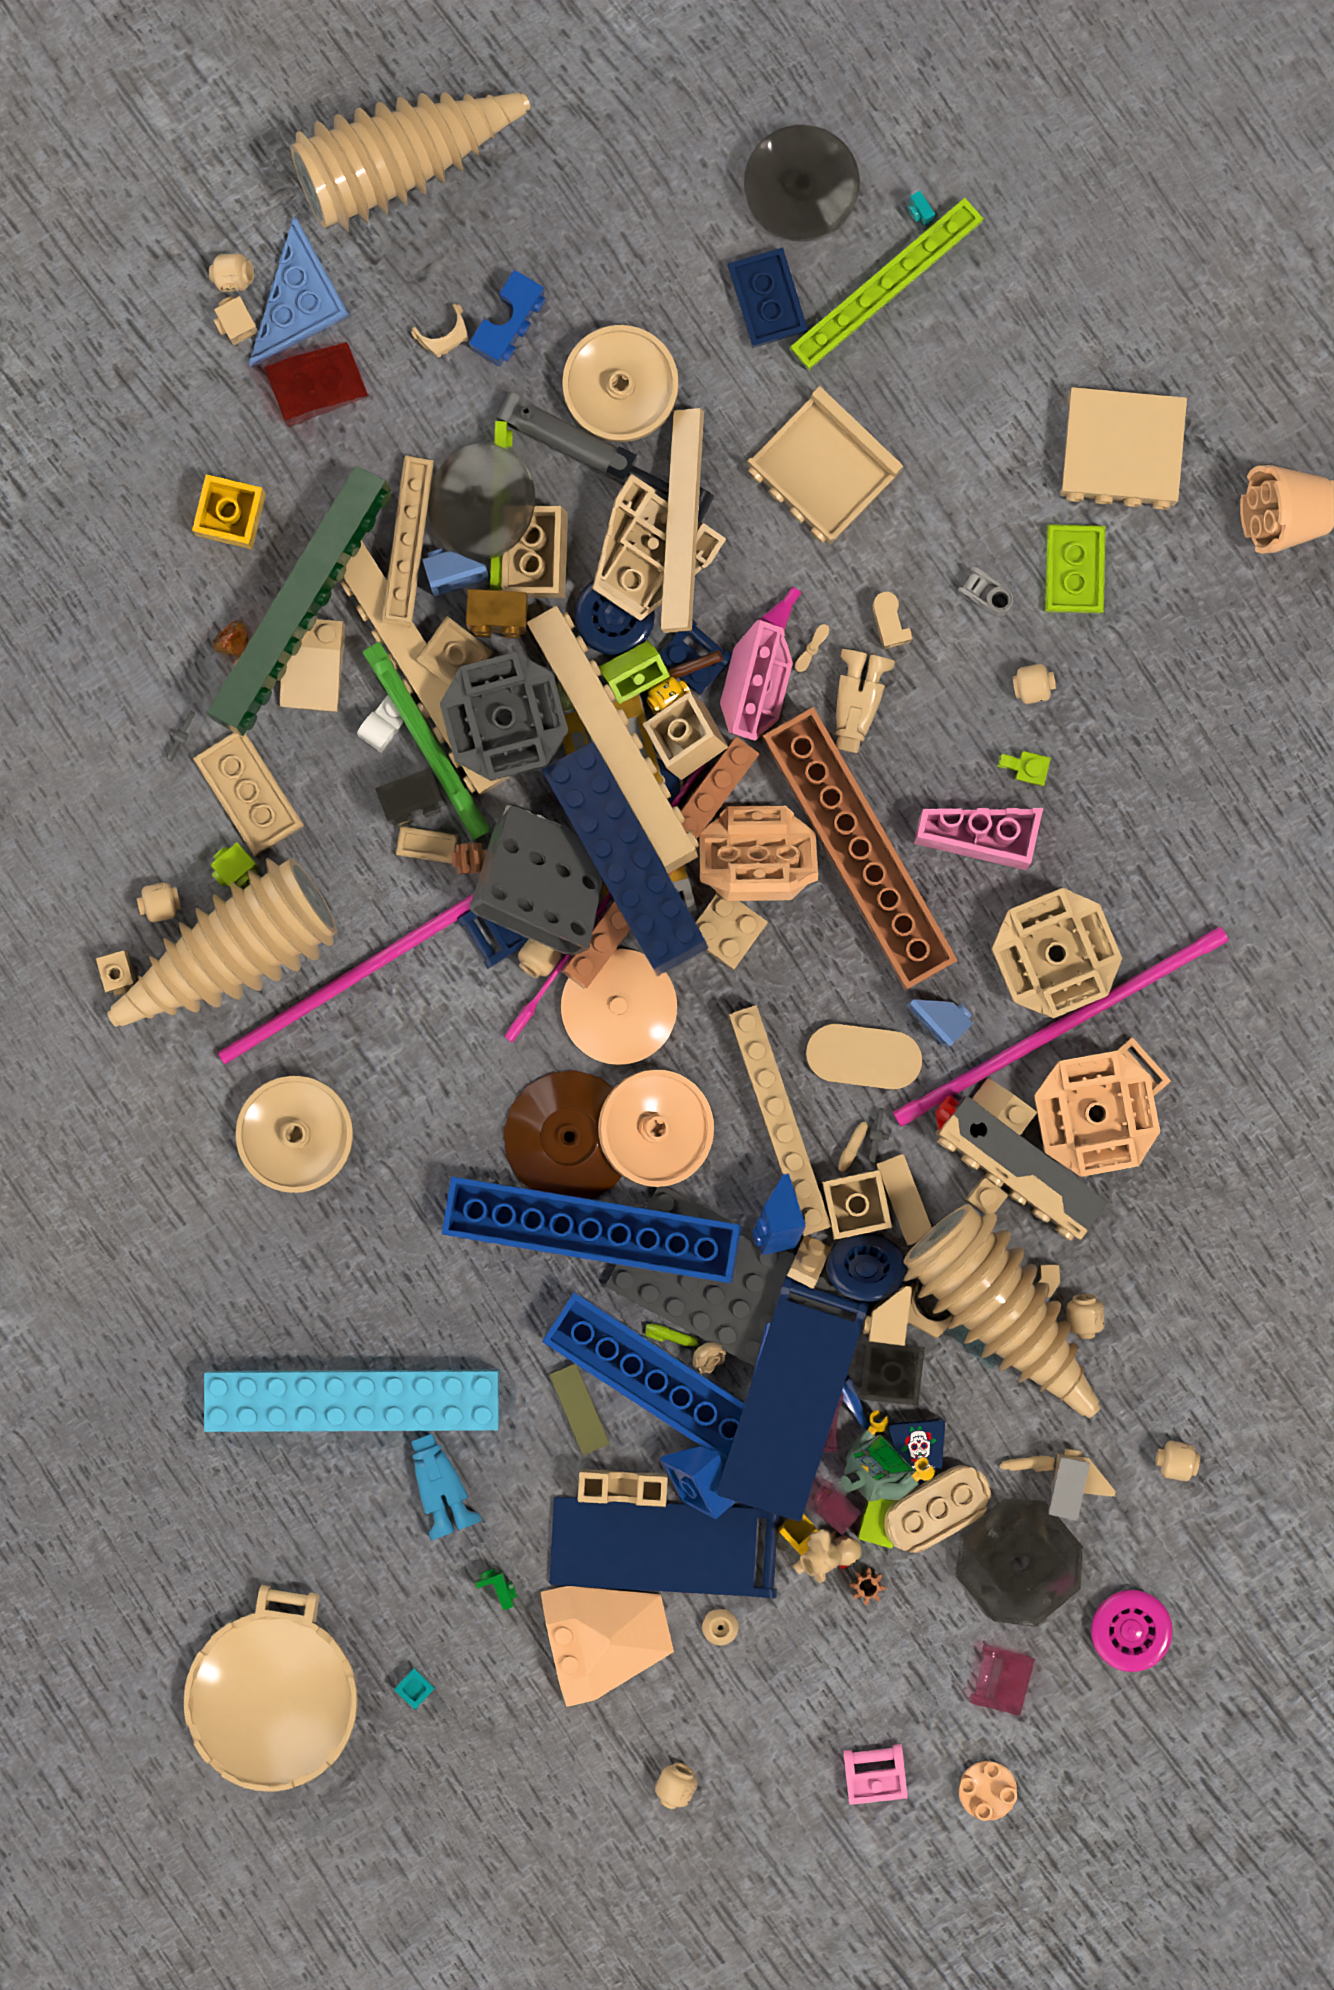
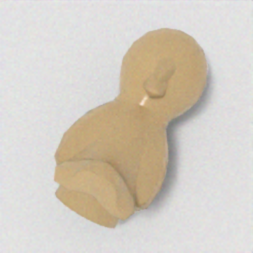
M822 1529L810 1534V1539L807 1542L809 1549L800 1556V1563L803 1570L809 1576H814L815 1580L820 1584L826 1580L825 1573L836 1568L838 1565L840 1569H844L855 1564L861 1557L862 1548L856 1539L846 1535L838 1537L833 1543H830L829 1531Z

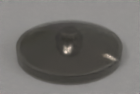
M804 124L780 128L766 136L753 150L747 162L744 175L745 199L757 222L771 234L795 242L818 240L839 229L847 221L856 205L860 186L858 166L847 145L839 137L826 129Z
M491 443L467 445L450 455L440 466L433 478L428 500V515L433 532L441 544L449 551L469 559L488 560L501 556L512 549L526 533L534 513L535 488L527 466L512 451Z

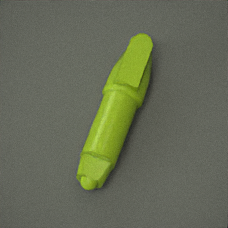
M647 1324L645 1336L661 1342L668 1340L686 1347L699 1346L697 1339L672 1330L667 1326L659 1324Z

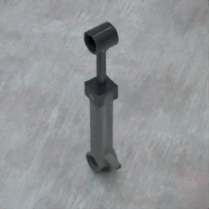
M508 392L496 416V420L507 421L509 428L522 431L605 473L606 477L622 485L625 484L630 474H633L650 487L669 496V483L634 466L637 462L636 454L620 446L617 448L534 406L527 399ZM700 487L699 523L702 522L714 498L713 494Z

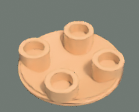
M994 1761L975 1763L961 1777L959 1783L960 1801L965 1810L975 1818L982 1821L999 1819L1012 1809L1017 1800L1015 1778L1000 1763Z

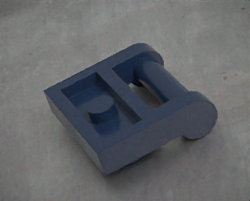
M692 619V631L678 632L659 655L669 669L701 657L684 642L688 635L709 653L720 650L723 661L716 663L714 667L710 665L680 677L701 696L730 663L732 653L729 650L726 652L700 630L697 627L698 623Z
M470 911L457 920L461 927L466 928L485 959L483 963L487 969L492 968L520 950L529 940L527 937L484 919L502 948L501 951L495 954L474 921L480 916Z

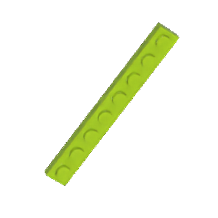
M966 198L961 200L790 347V350L808 371L978 227L983 222V217Z

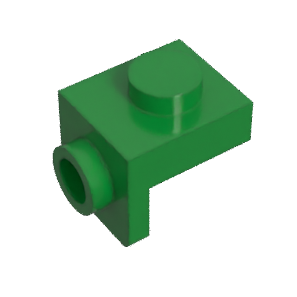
M495 1568L479 1574L480 1579L474 1583L476 1589L493 1583L503 1611L514 1607V1599L518 1598V1594L513 1581L507 1582L503 1570L496 1572Z

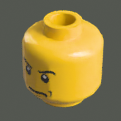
M669 677L649 688V697L646 698V701L654 715H657L688 693L690 689L683 680L678 682L674 677Z

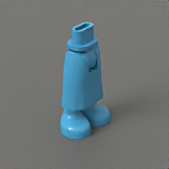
M433 1434L412 1441L411 1444L415 1455H412V1457L415 1459V1473L425 1514L433 1513L434 1525L429 1531L430 1540L432 1541L455 1532L454 1526L445 1510L448 1506L451 1507L457 1530L483 1521L479 1513L469 1511L465 1507L463 1500L469 1498L450 1460L440 1450L442 1448L441 1445L437 1446Z

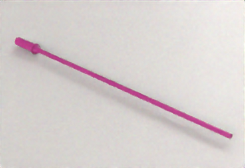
M707 763L692 773L671 803L672 808L678 805ZM610 891L597 908L595 921L611 900L612 895ZM565 954L534 999L526 1006H523L522 1011L505 1033L504 1037L512 1043L515 1041L532 1015H535L534 1011L537 1003L571 955Z

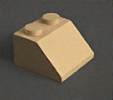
M903 1284L895 1294L882 1299L870 1308L869 1315L865 1316L862 1325V1332L867 1334L866 1338L869 1341L905 1346L912 1291L910 1285Z

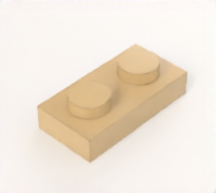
M807 1235L804 1236L787 1276L814 1288L831 1247L823 1244L820 1240L813 1239Z

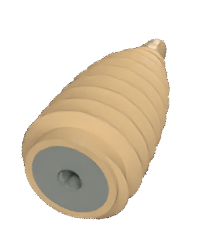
M442 92L440 103L435 104L426 94L420 93L417 107H412L406 99L400 96L396 100V110L394 112H391L386 105L378 101L375 105V117H369L363 109L357 107L354 113V123L349 124L343 116L336 114L333 130L329 131L321 122L316 121L314 123L313 137L307 138L302 132L297 131L296 143L291 144L292 159L304 194L319 224L326 228L339 223L349 232L350 217L358 214L368 224L369 209L378 206L388 216V201L397 197L407 206V191L414 187L426 196V181L433 176L445 185L444 171L453 164L463 172L462 158L471 151L479 156L478 147L490 137L495 139L494 135L524 116L526 111L530 110V104L525 93L519 94L518 92L499 96L487 95L486 98L474 99L470 94H465L463 100L454 101L448 93Z
M266 858L268 873L260 877L249 869L250 885L245 889H242L234 882H230L232 897L226 902L213 894L215 910L209 915L196 907L198 923L191 929L182 922H179L182 937L176 944L164 938L167 950L159 960L150 956L153 966L143 977L138 975L139 980L110 1007L111 1010L107 1012V1015L115 1027L119 1025L125 1026L144 1018H153L154 1015L162 1012L176 1015L178 1007L182 1006L191 1012L197 1013L201 1007L200 1000H205L214 1007H220L222 1005V992H225L231 998L240 1000L243 996L242 984H246L253 990L260 991L263 987V974L273 981H280L282 978V964L293 971H299L301 968V954H304L313 961H317L320 956L319 944L324 943L332 946L334 944V935L337 934L338 930L326 901L301 865L292 858L281 865Z
M967 1204L947 1215L932 1227L908 1252L904 1259V1264L909 1269L903 1281L917 1277L923 1283L918 1298L933 1294L938 1299L933 1309V1314L946 1309L953 1314L948 1329L964 1325L969 1330L964 1344L977 1339L983 1342L985 1347L981 1358L994 1353L1002 1357L1003 1359L998 1371H1003L1012 1366L1021 1371L1019 1383L1029 1378L1041 1385L1040 1392L1046 1389L1080 1415H1085L1087 1418L1094 1416L1101 1406L1098 1404L1099 1399L1093 1392V1387L1089 1385L1084 1375V1366L1079 1365L1075 1358L1078 1345L1076 1343H1068L1066 1340L1071 1324L1068 1321L1056 1322V1318L1061 1310V1303L1059 1301L1045 1303L1050 1289L1049 1283H1032L1037 1273V1266L1028 1264L1020 1267L1024 1256V1249L1022 1247L1006 1248L1011 1237L1010 1231L1001 1230L995 1233L992 1231L997 1221L996 1214L990 1213L979 1216L973 1207Z

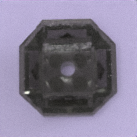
M1003 1498L959 1536L955 1576L993 1622L1036 1627L1081 1589L1083 1546L1058 1516L1048 1514L1049 1505L1045 1500ZM1020 1555L1026 1556L1028 1558L1027 1567L1023 1570L1014 1569V1559Z

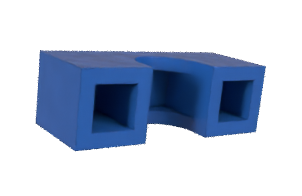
M513 270L499 293L500 301L512 308V318L503 325H495L483 319L469 342L470 349L499 367L503 361L509 362L516 350V347L513 345L517 338L525 336L531 325V322L528 320L533 312L539 313L546 301V298L543 297L545 294L544 287L518 271Z

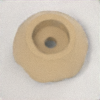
M707 1342L701 1345L693 1354L694 1368L701 1374L703 1372H713L716 1365L723 1364L725 1361L726 1351L722 1349L723 1346L715 1342Z
M727 1609L710 1611L702 1623L704 1636L714 1645H727L731 1643L739 1630L737 1619ZM719 1625L723 1626L722 1630L718 1629Z

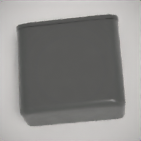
M511 806L494 827L469 909L484 919L555 951L568 955H578L590 949L603 879L577 834L519 807Z

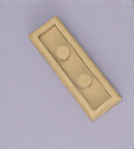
M901 1154L877 1163L876 1166L881 1172L882 1182L908 1246L918 1242L932 1227L905 1156Z

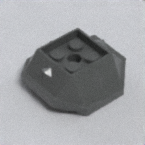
M518 652L460 666L440 702L455 762L489 781L548 766L568 733L553 673ZM507 711L512 714L513 719L509 725L501 726L496 722V717L500 712Z

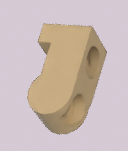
M890 592L878 594L872 607L883 650L911 643L913 638L910 628L903 630L901 628L897 613L899 607L897 597Z

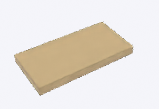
M234 732L193 758L255 857L304 827V824L246 733L244 736H241Z

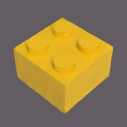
M206 474L192 531L197 537L253 550L266 497L264 489Z

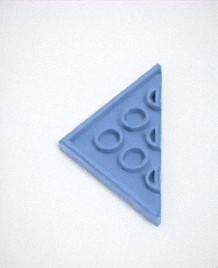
M296 217L291 221L290 231L285 241L276 277L267 300L266 310L257 333L255 346L249 360L251 368L349 317L345 306Z

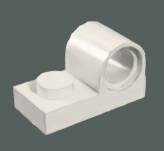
M389 695L386 696L377 710L365 719L357 732L361 739L381 754L405 723Z

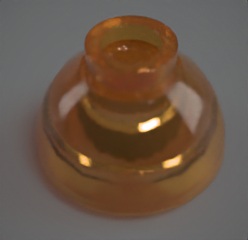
M235 620L224 627L214 638L212 648L222 655L236 656L239 659L249 640L248 630L242 620Z

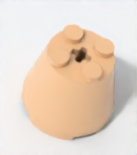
M1260 465L1250 470L1247 475L1249 481L1246 495H1241L1240 514L1245 537L1252 539L1257 553H1275L1331 532L1334 527V480L1274 465Z

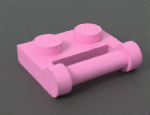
M901 1744L892 1745L893 1748L861 1752L843 1750L849 1805L908 1798ZM894 1760L895 1768L863 1772H855L854 1764Z

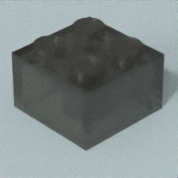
M431 768L375 788L387 821L391 826L396 825L398 828L413 824V818L422 814L425 815V818L437 815L442 812L440 808L446 806Z
M865 1339L858 1393L859 1399L918 1406L925 1347L914 1344H905L903 1346L872 1342Z

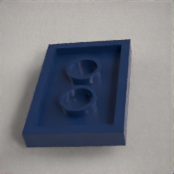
M783 247L728 263V270L752 348L808 332Z

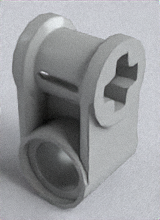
M972 567L970 570L972 574L964 586L957 589V593L993 616L1002 617L1007 615L1013 604L1011 591L993 580L984 571ZM997 595L1004 596L1008 604L1004 608H997L992 604V598Z

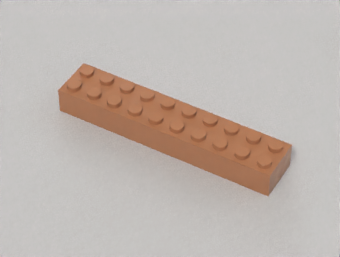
M812 707L764 734L762 740L904 990L911 988L957 962L955 954L815 708Z

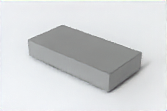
M1060 1456L1048 1510L1049 1515L1078 1521L1090 1465L1089 1462Z

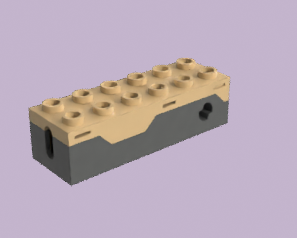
M952 1095L946 1096L936 1109L935 1115L938 1130L935 1134L940 1137L937 1142L950 1152L959 1151L963 1154L960 1160L974 1170L980 1167L986 1172L984 1177L1001 1188L1004 1185L1010 1190L1008 1196L1020 1205L1028 1203L1032 1206L1031 1213L1041 1221L1048 1223L1050 1220L1057 1226L1054 1230L1065 1239L1070 1241L1073 1238L1081 1240L1109 1203L968 1096H963L959 1101ZM980 1124L982 1127L981 1136H972L970 1133L971 1125Z

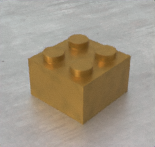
M468 589L466 625L469 632H473L474 637L490 638L491 633L503 634L505 639H520V635H527L526 622L528 620L529 601L527 593Z

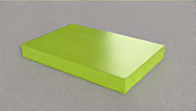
M1047 525L1045 612L1104 613L1106 526Z

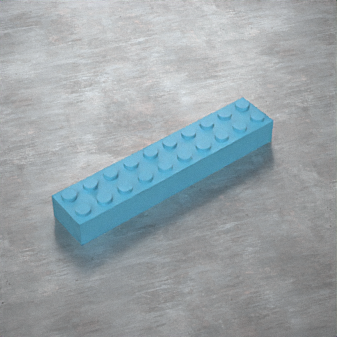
M499 1369L207 1371L204 1373V1432L498 1430L500 1428Z

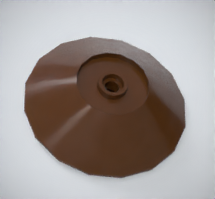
M576 1070L549 1073L526 1086L511 1105L504 1128L506 1157L518 1179L531 1190L589 1200L613 1188L622 1175L610 1165L603 1153L599 1140L598 1125L602 1106L614 1088L601 1077ZM567 1131H572L575 1134L573 1142H566L564 1140V1134Z

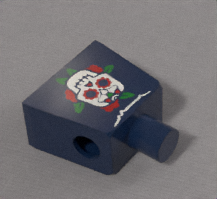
M943 1418L888 1423L893 1448L915 1471V1463L922 1457H926L929 1462L928 1466L923 1470L931 1465L933 1469L942 1468L945 1420ZM921 1479L918 1481L919 1485H921V1484H923L924 1482H926V1481L921 1480Z

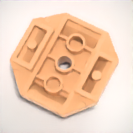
M728 806L720 814V818L709 824L699 836L700 882L710 885L726 901L792 900L804 887L818 880L816 833L804 822L794 817V813L787 806Z

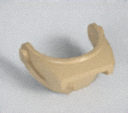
M455 303L452 305L454 312L457 314V322L455 328L448 335L438 339H430L422 336L416 327L412 328L411 334L414 339L438 358L455 349L461 342L468 341L465 323L461 316L463 310L459 304L456 305Z
M912 1283L907 1324L920 1329L936 1339L947 1329L953 1314L942 1321H932L921 1315L916 1308L914 1299L919 1283Z

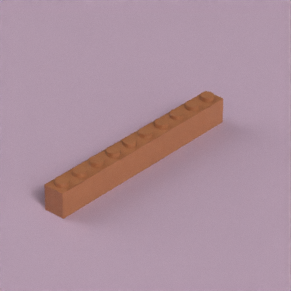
M737 736L731 739L728 743V748L720 754L680 808V812L685 819L681 825L686 833L691 830L696 840L759 755L757 751ZM614 899L593 927L590 949L578 955H572L561 970L563 974L583 989L589 987L630 931V927Z

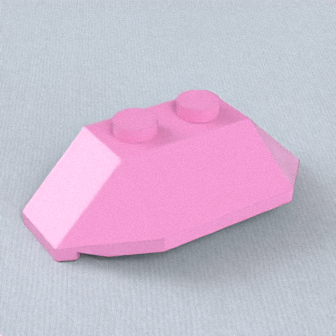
M757 620L734 647L720 701L729 733L755 741L779 720L793 665L789 648L784 638V628Z

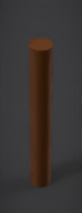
M716 650L667 671L670 677L677 679L723 661V656L720 650Z

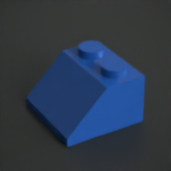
M789 1173L782 1175L752 1230L753 1242L756 1247H760L762 1255L795 1248L806 1227Z
M698 1446L664 1455L659 1459L683 1503L716 1520L736 1502L717 1495L725 1468L724 1465L726 1464L724 1457L718 1451H711L703 1446Z

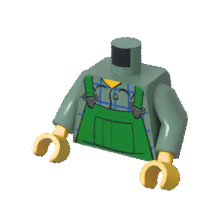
M875 1410L870 1414V1427L863 1429L849 1449L846 1456L847 1465L844 1476L840 1480L841 1486L846 1492L857 1489L868 1501L879 1499L900 1500L919 1485L918 1481L920 1479L924 1481L932 1479L934 1469L931 1465L923 1470L928 1466L929 1462L926 1457H922L916 1461L915 1471L881 1435L875 1437L876 1432H883L888 1427L887 1417L881 1423H875L880 1416L879 1410Z

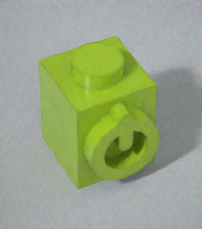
M238 842L229 849L226 846L213 856L215 861L211 866L215 871L212 873V876L222 887L227 884L231 888L230 882H234L241 888L245 887L250 883L249 869L258 875V872L255 870L259 867L258 864Z

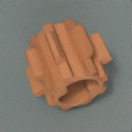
M482 843L456 845V852L452 853L453 867H457L458 874L481 873L487 850L482 849Z
M867 1567L866 1573L862 1575L855 1571L857 1580L849 1582L850 1587L857 1589L853 1594V1598L863 1597L865 1605H868L871 1598L879 1602L878 1592L886 1590L884 1585L878 1583L882 1578V1574L878 1573L873 1576L870 1567ZM865 1579H870L872 1585H875L874 1590L870 1593H865L863 1588L860 1587L861 1582Z

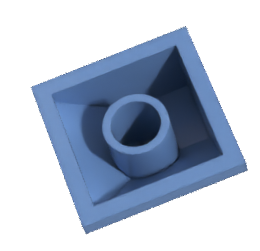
M444 549L435 550L427 554L428 558L422 559L434 597L490 580L484 564L452 551L444 552Z
M914 999L906 1005L945 1048L950 1047L973 1024L969 1020L972 1014L961 1003L956 1006L954 1002Z

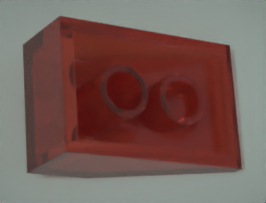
M348 342L292 356L264 367L288 428L369 397Z

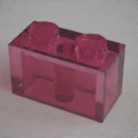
M833 1484L829 1488L823 1486L813 1498L815 1500L813 1505L815 1511L841 1535L845 1533L862 1513L859 1507Z

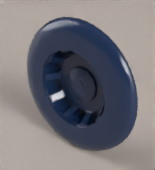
M594 580L582 590L575 604L574 621L579 635L588 646L603 654L621 655L647 640L654 626L655 610L639 621L610 600L602 602L601 598L604 596L592 589ZM595 604L600 606L598 611L593 610ZM592 617H597L598 623H593ZM632 620H636L634 627L630 626ZM601 627L605 632L602 634L598 628ZM625 630L629 631L627 634L623 636L621 635V632ZM609 634H617V637H610Z
M864 1233L840 1239L830 1249L826 1259V1272L833 1286L844 1295L860 1301H878L895 1294L905 1282L903 1280L907 1273V1266L904 1264L905 1257L896 1244L883 1236L873 1233Z

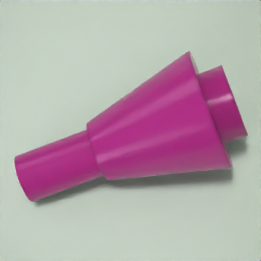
M791 587L785 598L759 618V620L784 628L785 631L792 606L801 595V592L797 588Z

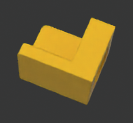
M803 1514L800 1522L787 1519L778 1528V1531L800 1555H803L809 1549L807 1542L810 1539V1534L818 1532L819 1529Z

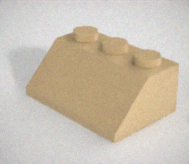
M504 506L502 591L526 592L527 597L565 598L568 512L562 506Z

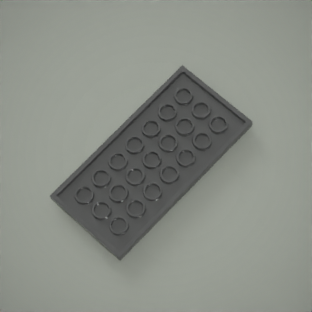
M666 1186L656 1189L646 1208L736 1224ZM742 1227L733 1283L617 1264L605 1287L708 1342L721 1344L723 1350L756 1366L766 1323H771L785 1276L789 1272L795 1255L786 1250L762 1255L760 1247H756L753 1242L752 1232ZM821 1271L819 1279L814 1286L815 1289L859 1303L861 1302L837 1290L829 1280L827 1272ZM793 1280V1282L803 1284L797 1280ZM789 1293L787 1301L852 1321L855 1313L793 1293Z

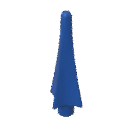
M848 1376L846 1377L840 1397L862 1428L868 1429L870 1427L869 1422L862 1409L852 1378Z

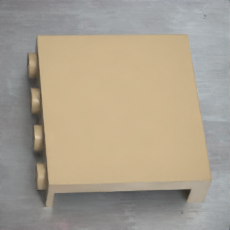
M820 386L812 393L811 398L777 434L752 459L750 458L747 461L748 474L759 484L763 481L770 488L769 494L778 503L784 501L791 508L790 514L799 523L805 521L812 528L810 533L820 543L826 541L829 545L839 537L903 469V465Z
M1071 387L1068 393L1067 404L1069 405L1065 457L1062 489L1059 496H1066V500L1073 502H1082L1084 498L1095 499V503L1112 504L1113 501H1124V505L1129 507H1141V503L1153 504L1154 509L1167 510L1170 509V506H1175L1179 498L1187 398Z

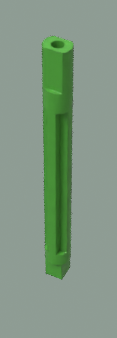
M378 642L364 650V656L394 703L472 839L475 840L489 832L491 829L468 790L461 782L381 643Z

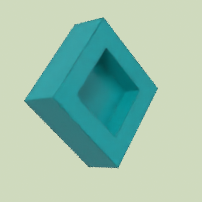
M920 190L912 194L908 202L910 206L907 209L915 222L920 221L922 226L925 227L933 222L935 213Z
M414 1667L394 1688V1691L415 1710L436 1687Z

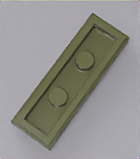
M574 1363L550 1373L549 1376L582 1455L609 1445L610 1442L577 1364Z

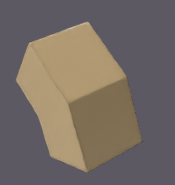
M1059 1264L1039 1265L1040 1277L1036 1283H1049L1050 1289L1047 1295L1049 1298L1060 1284Z

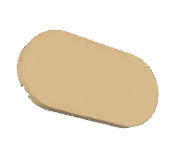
M830 1024L818 1029L809 1039L806 1048L807 1062L812 1071L821 1079L829 1082L883 1089H900L908 1086L917 1078L922 1066V1054L917 1043L910 1036L897 1031Z
M959 1465L949 1468L917 1486L902 1499L894 1500L889 1506L884 1519V1529L887 1538L895 1547L903 1551L918 1553L974 1523L984 1515L987 1509L986 1505L988 1500H990L991 1489L987 1478L970 1466Z

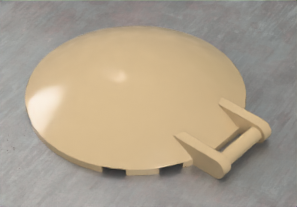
M261 1585L255 1614L242 1617L219 1629L211 1636V1639L205 1644L203 1649L198 1652L191 1665L185 1685L184 1714L186 1725L189 1726L194 1740L193 1744L207 1764L209 1763L223 1778L236 1785L257 1791H281L301 1786L326 1771L340 1756L351 1737L358 1707L356 1680L350 1662L342 1648L331 1635L316 1624L319 1605V1594L310 1592L308 1595L273 1590L271 1586ZM270 1601L304 1606L306 1607L305 1614L303 1616L269 1610Z

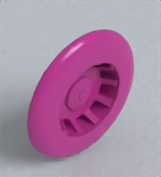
M1138 1590L1120 1591L1109 1596L1096 1610L1091 1624V1638L1098 1655L1111 1667L1125 1672L1144 1671L1156 1665L1167 1653L1173 1636L1172 1621L1165 1606L1154 1596ZM1128 1609V1612L1121 1613L1122 1610ZM1140 1609L1141 1612L1138 1614L1135 1613L1134 1610ZM1118 1615L1117 1619L1113 1622V1618ZM1149 1615L1151 1621L1146 1622L1144 1617ZM1109 1627H1113V1633L1109 1634ZM1149 1627H1153V1634H1149ZM1114 1638L1118 1641L1116 1646L1112 1643ZM1146 1639H1150L1151 1641L1149 1642V1644L1145 1646L1144 1642L1146 1641ZM1122 1647H1127L1128 1652L1121 1651ZM1141 1647L1140 1651L1134 1652V1648Z

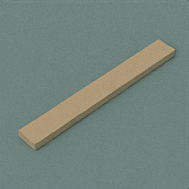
M701 408L674 410L661 616V630L664 633L692 631L704 411Z

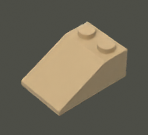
M317 619L314 627L310 631H306L301 640L300 650L295 656H291L287 663L286 673L281 679L280 707L338 712L346 630L343 621Z

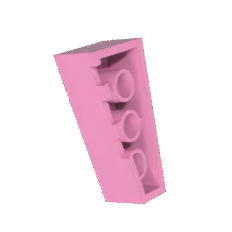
M977 808V810L923 809L919 817L913 844L1027 870L1032 861L1043 808H1006L1000 810H989V808Z

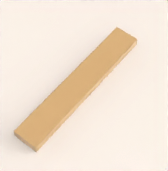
M405 455L403 460L381 623L408 628L412 625L433 460Z

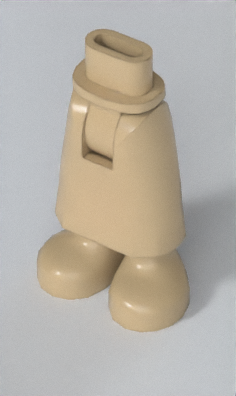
M842 649L840 656L848 665V675H840L836 705L837 731L835 735L838 736L836 747L840 750L858 753L860 741L865 739L864 736L872 724L885 685L879 683L880 677L884 672L891 671L894 668L895 661L870 655L866 680H861V673L867 654Z

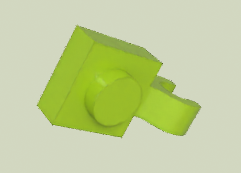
M1025 751L1021 752L1020 759L1002 754L999 756L997 767L1016 771V781L1043 787L1051 758Z

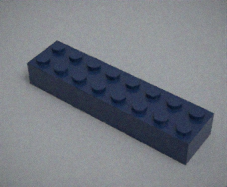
M594 742L544 768L542 771L657 977L708 949L706 940Z

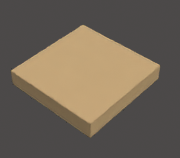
M447 616L416 660L450 686L460 666L487 660L493 651Z

